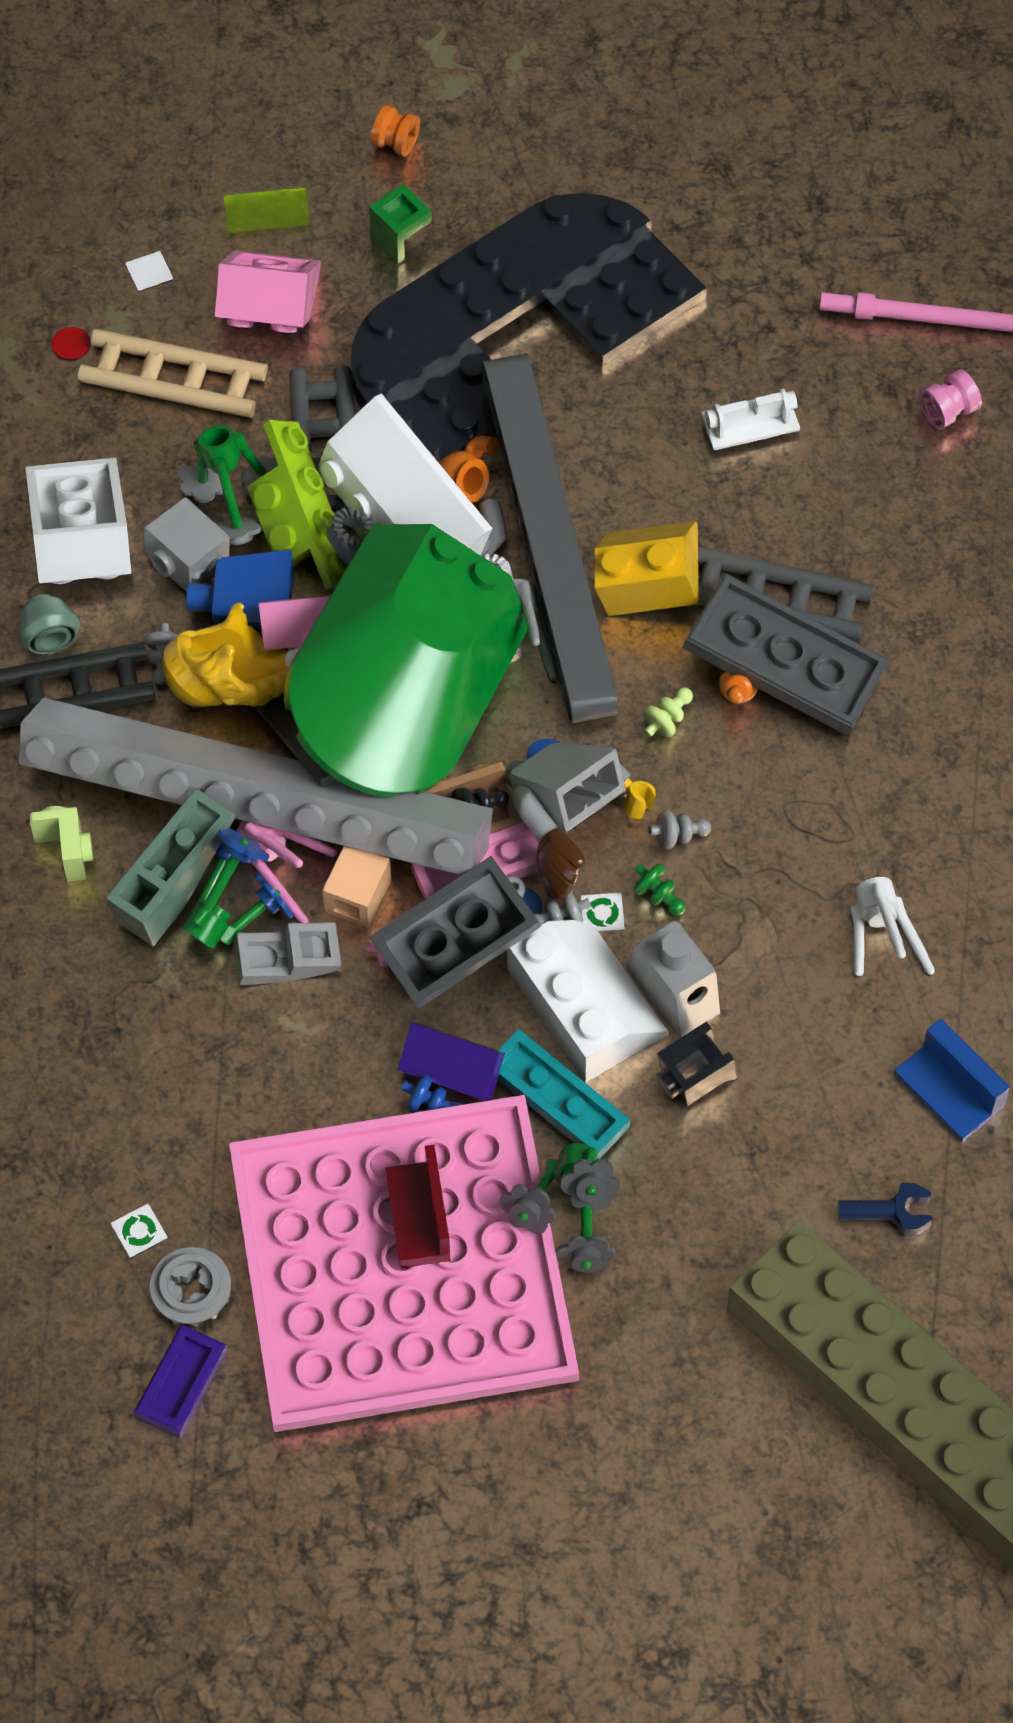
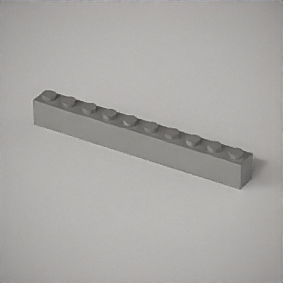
M42 698L21 722L19 764L180 805H183L197 788L232 811L236 819L463 875L478 865L488 851L492 808L428 792L418 795L416 792L395 793L392 798L379 797L353 789L338 780L321 787L298 760L47 698Z

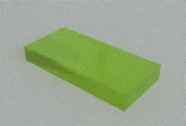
M306 187L224 196L228 233L310 225Z

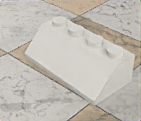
M382 394L375 396L327 442L317 470L320 472L325 484L334 489L347 507H352L353 511L356 509L361 510L360 514L363 515L365 513L367 515L366 519H371L373 524H433L481 555L493 528Z

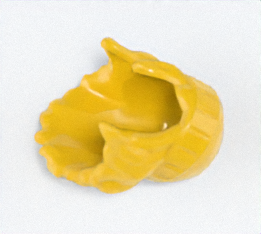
M235 603L231 607L226 620L222 623L197 631L188 630L181 632L165 646L162 657L163 674L167 686L179 700L192 707L218 706L223 703L228 706H262L271 701L272 698L280 697L284 692V682L288 667L285 665V657L288 652L282 648L264 650L263 635L255 630L253 626H248L246 614L243 612L244 605Z

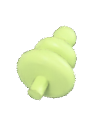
M686 687L680 688L673 700L668 697H662L658 702L659 708L646 706L643 710V716L649 726L644 730L645 734L651 737L657 732L665 738L672 737L676 731L673 722L682 721L684 714L681 707L692 701V691Z

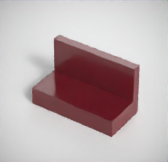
M434 1144L424 1146L425 1162L385 1168L400 1268L451 1261L450 1238Z

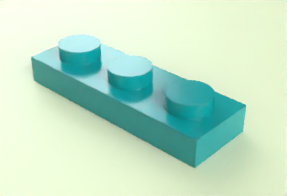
M520 1029L498 1049V1051L504 1052L505 1055L497 1080L516 1096L525 1095L527 1105L574 1143L585 1144L595 1148L598 1159L630 1128V1118Z

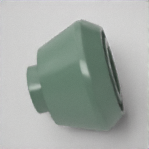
M47 594L38 595L31 598L20 613L18 640L23 648L32 653L42 655L55 653L65 649L74 642L81 623L78 616L60 598Z

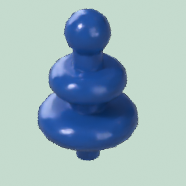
M428 1074L422 1075L416 1086L404 1081L401 1087L402 1091L411 1095L406 1106L410 1113L417 1112L421 1103L427 1105L425 1111L459 1106L460 1104L456 1102L450 1103L445 1100L446 1090L443 1087L436 1088L434 1092L430 1091L432 1078Z

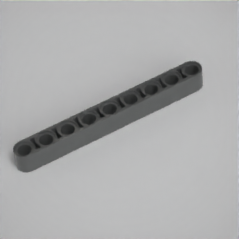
M525 353L482 361V375L570 723L576 724L618 715L616 690L529 356Z

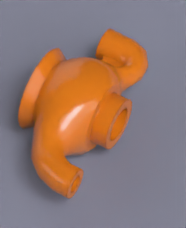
M476 436L470 440L464 451L450 453L438 461L471 503L477 502L483 497L490 481L487 464L480 458L484 454H496L499 449V442L494 437Z

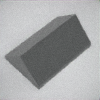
M490 856L369 937L411 1001L419 1009L542 926L494 858Z

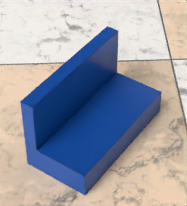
M941 1018L926 1030L923 1047L894 1070V1075L961 1142L965 1141L1005 1107L1010 1086Z

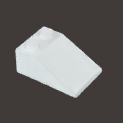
M116 458L25 467L39 583L66 584L77 579L96 577L107 580L116 578L119 575L131 574L127 523Z

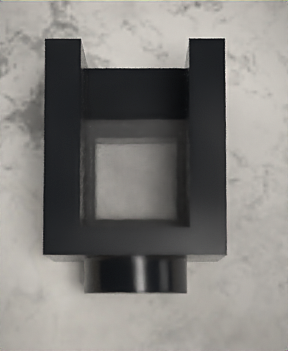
M707 1021L657 1053L661 1069L656 1074L659 1083L671 1099L680 1095L687 1106L722 1083L737 1079L734 1058L730 1052L724 1055L720 1052L714 1043L712 1028Z

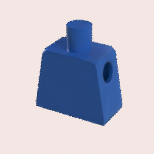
M283 550L221 557L216 562L214 584L188 583L187 611L212 612L214 626L226 620L231 607L235 603H241L244 605L243 612L246 614L248 626H253L262 635L259 603L293 598L294 567L292 551Z

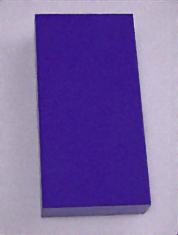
M411 1023L397 1070L418 1078L428 1074L431 1076L433 1083L488 1101L492 1099L505 1053L419 1023Z
M181 1324L133 1412L134 1417L181 1439L228 1351L227 1345Z

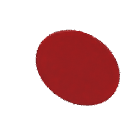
M77 327L64 328L58 331L52 339L53 351L64 359L82 357L87 353L91 344L89 335Z

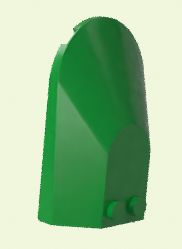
M373 524L359 543L292 660L284 682L285 709L292 712L293 719L299 729L296 738L307 754L324 771L338 781L353 789L374 796L392 798L395 793L416 792L418 795L439 784L454 768L528 631L523 607L512 576L433 524Z

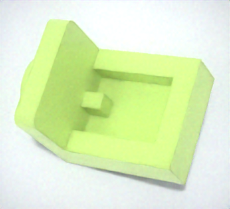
M50 806L40 812L30 813V826L35 843L61 841L62 861L67 882L87 880L85 862L94 861L90 832L82 833L77 807Z

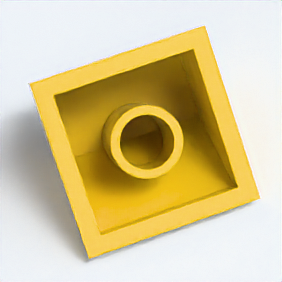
M696 521L609 532L603 536L595 547V590L608 616L699 604L698 525Z

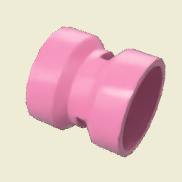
M962 369L947 375L944 383L940 385L932 383L919 391L918 396L920 406L927 420L940 430L953 424L956 416L959 414L969 415L981 408L982 405L981 394L976 383Z

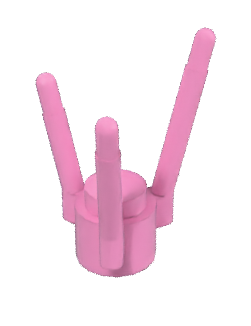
M244 820L236 831L245 838L259 844L260 848L270 855L267 861H273L280 856L296 868L302 867L303 861L285 847L286 840L284 837L330 857L337 855L335 848L315 838ZM255 860L252 866L257 869L273 889L280 891V898L287 905L299 923H309L308 918L268 868L264 860Z

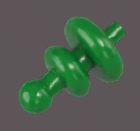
M640 863L634 869L641 877L634 886V893L636 895H643L650 890L653 892L650 896V902L653 905L664 902L668 906L669 912L674 916L682 915L685 912V902L672 894L675 889V882L672 880L662 882L660 880L666 872L664 864H656L648 871Z

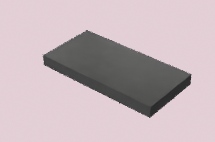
M726 573L682 647L732 675L739 674L747 677L754 687L847 736L850 735L890 662L889 659Z

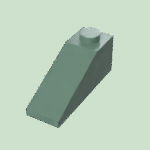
M196 788L106 897L116 922L154 946L185 908L223 840L217 833L220 829L226 830V828H230L235 819L234 813Z

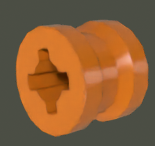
M388 104L384 105L377 114L371 132L372 146L378 148L388 146L393 148L396 155L407 157L413 149L419 134L420 117L413 113L403 115L398 113L396 107Z

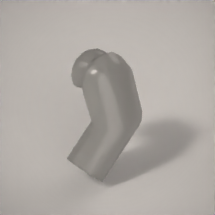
M487 499L479 504V513L493 528L481 553V556L484 558L485 554H490L491 556L507 539L501 502L497 499Z

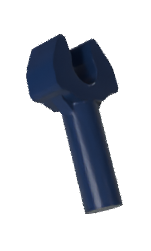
M901 1183L899 1192L890 1200H838V1220H890L897 1225L902 1237H915L931 1227L933 1217L923 1214L911 1215L906 1211L905 1207L912 1204H929L931 1192L915 1183Z

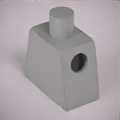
M672 921L635 945L627 964V971L679 1038L720 1014L716 971L677 921ZM689 995L695 996L696 998L692 1001H687Z

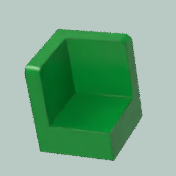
M402 184L369 206L371 240L398 265L405 260L404 240L432 222V211L405 184Z

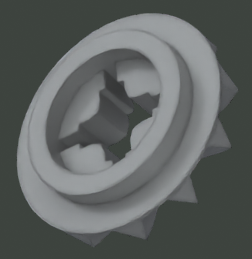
M185 1247L167 1254L156 1265L150 1279V1294L158 1313H162L169 1318L174 1325L186 1323L197 1327L200 1322L209 1318L216 1319L218 1312L225 1304L229 1303L232 1283L229 1270L220 1257L207 1249ZM199 1271V1285L206 1293H193L190 1299H186L185 1303H183L182 1288L176 1285V1283L189 1284Z

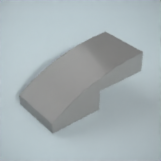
M336 922L288 923L285 932L237 933L234 940L239 985H258L305 979L338 971L342 966Z

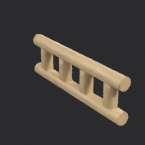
M94 329L91 336V346L103 349L96 367L81 364L78 371V382L252 418L255 411V400L243 397L249 379L265 381L268 365ZM120 352L146 357L139 376L114 371ZM163 361L189 366L182 385L157 380ZM206 370L232 375L226 394L200 389Z

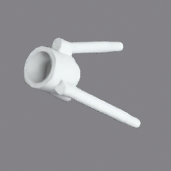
M874 877L861 882L855 889L858 903L850 907L853 919L854 974L862 976L864 972V922L868 921L871 927L880 928L886 926L897 957L903 959L906 956L903 941L895 921L897 919L925 972L928 975H932L935 971L934 966L906 914L902 898L895 895L892 880L886 877Z

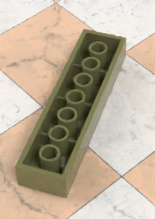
M799 1220L730 1287L727 1310L1013 1569V1409L805 1223Z

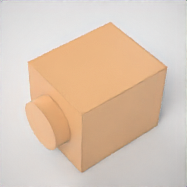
M343 846L322 890L325 913L370 928L391 883L390 858Z

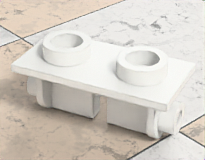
M784 388L778 389V393L757 397L749 401L744 400L723 406L713 404L711 410L700 413L713 451L800 431V426L794 409L797 408L796 395L794 391L786 392Z

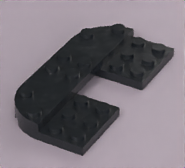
M576 193L552 196L522 211L392 294L369 312L356 332L351 350L352 381L355 398L359 408L362 409L375 396L382 394L438 462L450 453L464 451L466 445L476 436H497L482 375V361L492 359L477 343L531 308L542 303L579 343L604 366L706 299L707 288L651 232V220L630 204L597 194Z

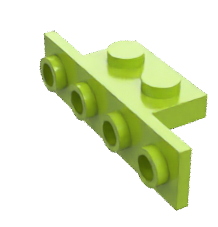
M268 420L263 426L278 466L249 484L247 489L271 552L292 551L293 567L312 555L325 590H333L347 565L330 544L326 535V526L334 516V512L323 488V479L317 471L309 451L307 437L301 429L299 422Z

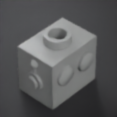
M186 497L145 526L144 554L150 558L154 568L162 576L171 577L186 592L188 583H203L215 574L217 560L221 557H229L230 536Z

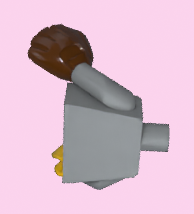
M553 743L526 761H512L506 769V782L513 790L511 794L513 807L539 842L537 864L544 890L551 900L560 901L570 894L580 876L579 869L585 862L581 851L567 834L569 830L623 792L627 795L623 805L624 811L630 817L641 819L646 809H652L656 796L655 788L648 782H633L629 779L632 774L619 763L616 748Z

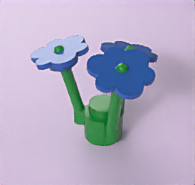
M226 828V830L220 829L217 833L223 840L213 856L217 860L216 865L198 902L182 926L184 930L211 949H214L220 940L230 945L237 933L267 908L273 914L281 909L290 919L294 916L280 898V891L273 889L257 873L255 878L262 887L255 893L260 898V901L231 925L226 923L231 914L216 903L239 862L253 865L255 860L267 861L270 857L255 841L245 838L240 833Z

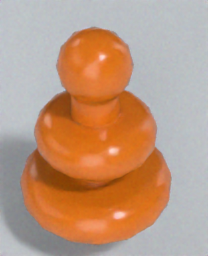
M724 671L720 677L719 687L721 693L731 703L741 704L748 702L754 698L758 691V688L754 687L750 680L743 675H732Z

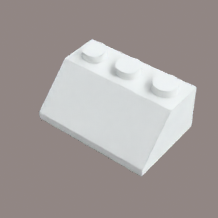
M576 920L547 921L541 925L542 927L507 949L508 972L585 1083L668 1036V1030L590 920H583V922Z

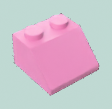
M234 250L219 263L215 317L227 318V325L235 327H253V322L271 323L270 329L273 331L297 332V327H304L310 320L321 260Z

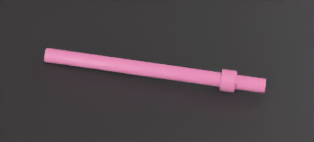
M858 292L857 296L821 293L819 310L855 314L854 319L872 321L873 316L1013 332V314L876 299L875 294Z

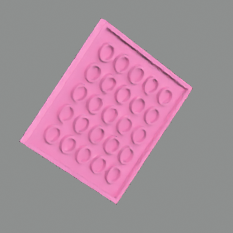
M525 1095L229 1143L274 1432L579 1381V1370L550 1223H548V1228L544 1233L534 1234L526 1228L514 1226L509 1220L510 1214L505 1212L500 1206L501 1196L505 1192H511L514 1185L522 1184L530 1190L535 1188L541 1178ZM434 1144L450 1238L451 1261L400 1268L385 1168L425 1162L424 1146Z

